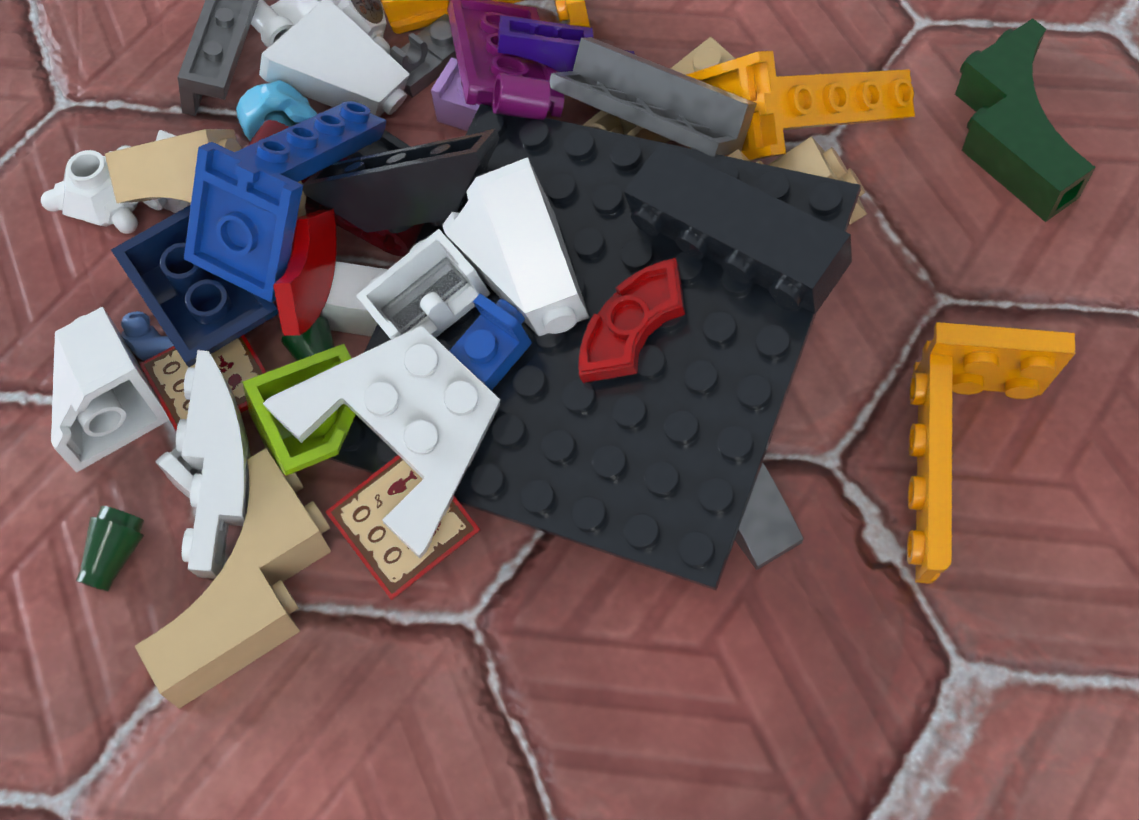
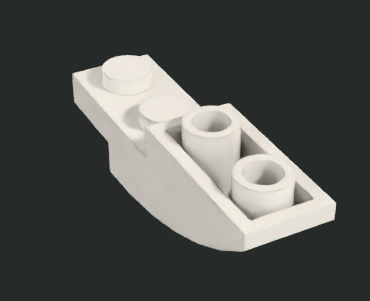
M197 350L195 368L188 367L184 380V395L186 399L190 400L187 419H180L176 431L177 451L182 452L181 456L192 469L202 470V474H195L191 483L190 503L192 507L197 508L194 528H187L184 533L182 560L183 562H188V570L197 577L215 579L223 568L229 525L243 526L249 500L247 459L251 456L242 415L228 383L210 352Z

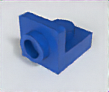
M479 293L473 300V303L481 315L449 352L492 391L532 342L521 325L525 318L514 306L504 299H500L495 304Z

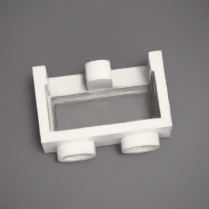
M438 229L427 239L416 243L407 255L387 271L375 276L368 286L359 292L356 297L392 340L421 325L436 338L475 307L473 300L479 293L487 297L490 295V292L472 265L442 231Z

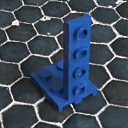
M346 101L236 152L214 142L198 147L184 260L269 302L275 301L273 285L284 275L292 249L303 185L298 182L379 140L384 133L387 120L370 113V109L361 103Z

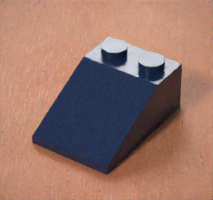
M191 205L111 249L188 367L196 363L197 350L209 351L212 354L279 314L273 302H269L184 260Z

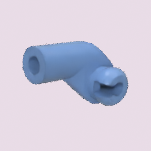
M136 311L128 313L122 318L121 326L124 331L121 333V336L129 349L142 361H146L174 346L168 336H161L150 325V318L147 314Z

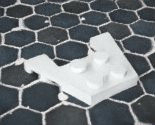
M421 325L271 396L263 404L301 443L342 404H346L423 480L382 521L415 555L421 558L427 552L432 542V537L443 515L446 514L454 498V493L467 467L470 466L500 406V399Z

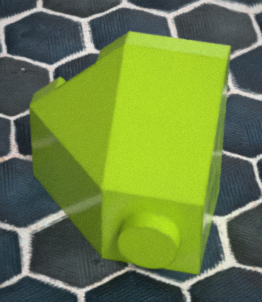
M345 344L242 381L249 414L265 448L285 476L338 455L356 414L346 404H342L301 443L266 409L263 403L271 396L352 359Z

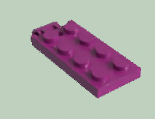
M449 0L447 12L466 104L492 106L494 114L544 120L548 111H550L551 116L561 117L565 99L564 94L550 87L551 73H557L556 70L533 60L498 53L500 15L540 21L537 8L492 0Z

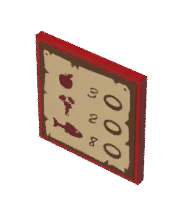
M242 335L211 354L234 395L240 413L248 410L242 381L266 373L265 368L245 335ZM172 346L139 365L175 431H177L180 419H187L190 400L186 399L184 395V380L188 366L176 348Z
M399 455L325 511L391 600H394L481 531L454 496L432 537V542L427 552L421 558L415 555L382 521L423 480Z

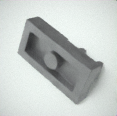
M446 14L442 15L417 35L414 33L409 34L410 42L401 49L393 46L390 50V56L410 73L404 92L412 98L439 78L451 57L457 59L449 17Z

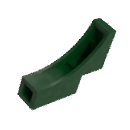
M1032 18L1015 30L1008 29L994 44L982 52L977 50L969 55L960 68L962 75L955 95L975 111V114L967 123L969 131L961 151L1043 221L1047 222L1080 198L1095 166L1082 157L1062 138L1046 117L1039 103L1033 81V61L1046 28Z

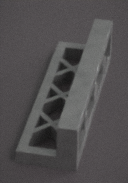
M205 0L177 77L182 113L196 116L203 95L226 99L259 0Z
M592 37L581 38L573 71L551 73L550 87L555 91L712 157H715L716 154L729 155L737 149L742 150L757 104Z

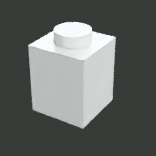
M336 261L331 290L320 314V317L328 320L330 330L372 336L378 323L356 295L367 287L375 276L388 269Z

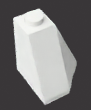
M322 0L262 53L259 75L269 83L282 80L293 86L303 96L331 107L346 101L361 103L370 109V113L379 117L384 111L391 115L404 102L407 97L404 89L410 73L331 0Z
M524 158L476 177L466 191L469 201L460 213L451 212L443 224L445 235L472 265L479 277L501 299L509 302L524 316V322L538 336L547 333L557 334L565 332L574 327L577 322L588 319L589 315L555 213L529 158Z
M103 307L83 315L69 325L55 331L51 443L76 473L169 421L143 370Z

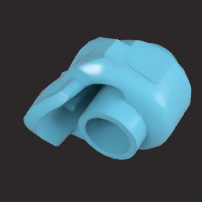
M282 80L256 85L247 90L239 99L236 107L237 119L249 141L252 140L266 120H276L290 127L318 114L310 106L306 97Z

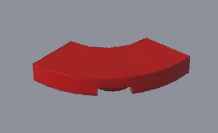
M334 209L317 210L297 218L292 243V254L288 261V267L284 275L273 285L284 336L301 335L306 332L318 319L328 299L336 264L337 248Z
M676 258L650 265L625 279L615 288L617 292L604 304L598 314H593L583 335L579 353V377L583 383L637 374L639 353L648 336L663 323L685 315L680 271Z

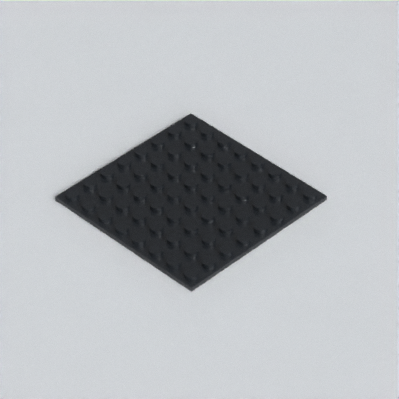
M480 104L466 135L496 129L500 137L483 174L524 158H529L555 213L589 318L577 322L574 327L565 332L557 334L547 333L542 336H538L525 322L521 324L532 344L493 388L492 392L500 399V406L470 466L467 467L454 496L463 505L717 590L816 314L800 306L797 309L788 308L776 301L768 289L752 281L748 284L738 282L730 277L720 264L705 256L702 259H695L682 251L674 240L661 233L657 236L649 235L634 224L624 190L660 142L549 118L536 120L494 114L492 106ZM667 144L845 232L861 191V185L718 154L712 157L695 149ZM430 222L424 223L415 244L427 239L438 229L445 235L443 225L432 226ZM676 258L680 271L685 315L663 323L648 336L639 353L637 374L583 383L579 377V353L583 335L593 314H598L604 304L617 292L615 288L625 279L650 265ZM452 270L393 318L394 322L403 330L424 313L420 307V301L426 294L436 292L442 298L459 285L462 280ZM483 281L490 292L487 298L496 304L501 298ZM476 306L436 337L448 351L481 315ZM377 324L364 352L391 340L379 324ZM355 415L338 455L329 459L374 474L396 457L397 454Z

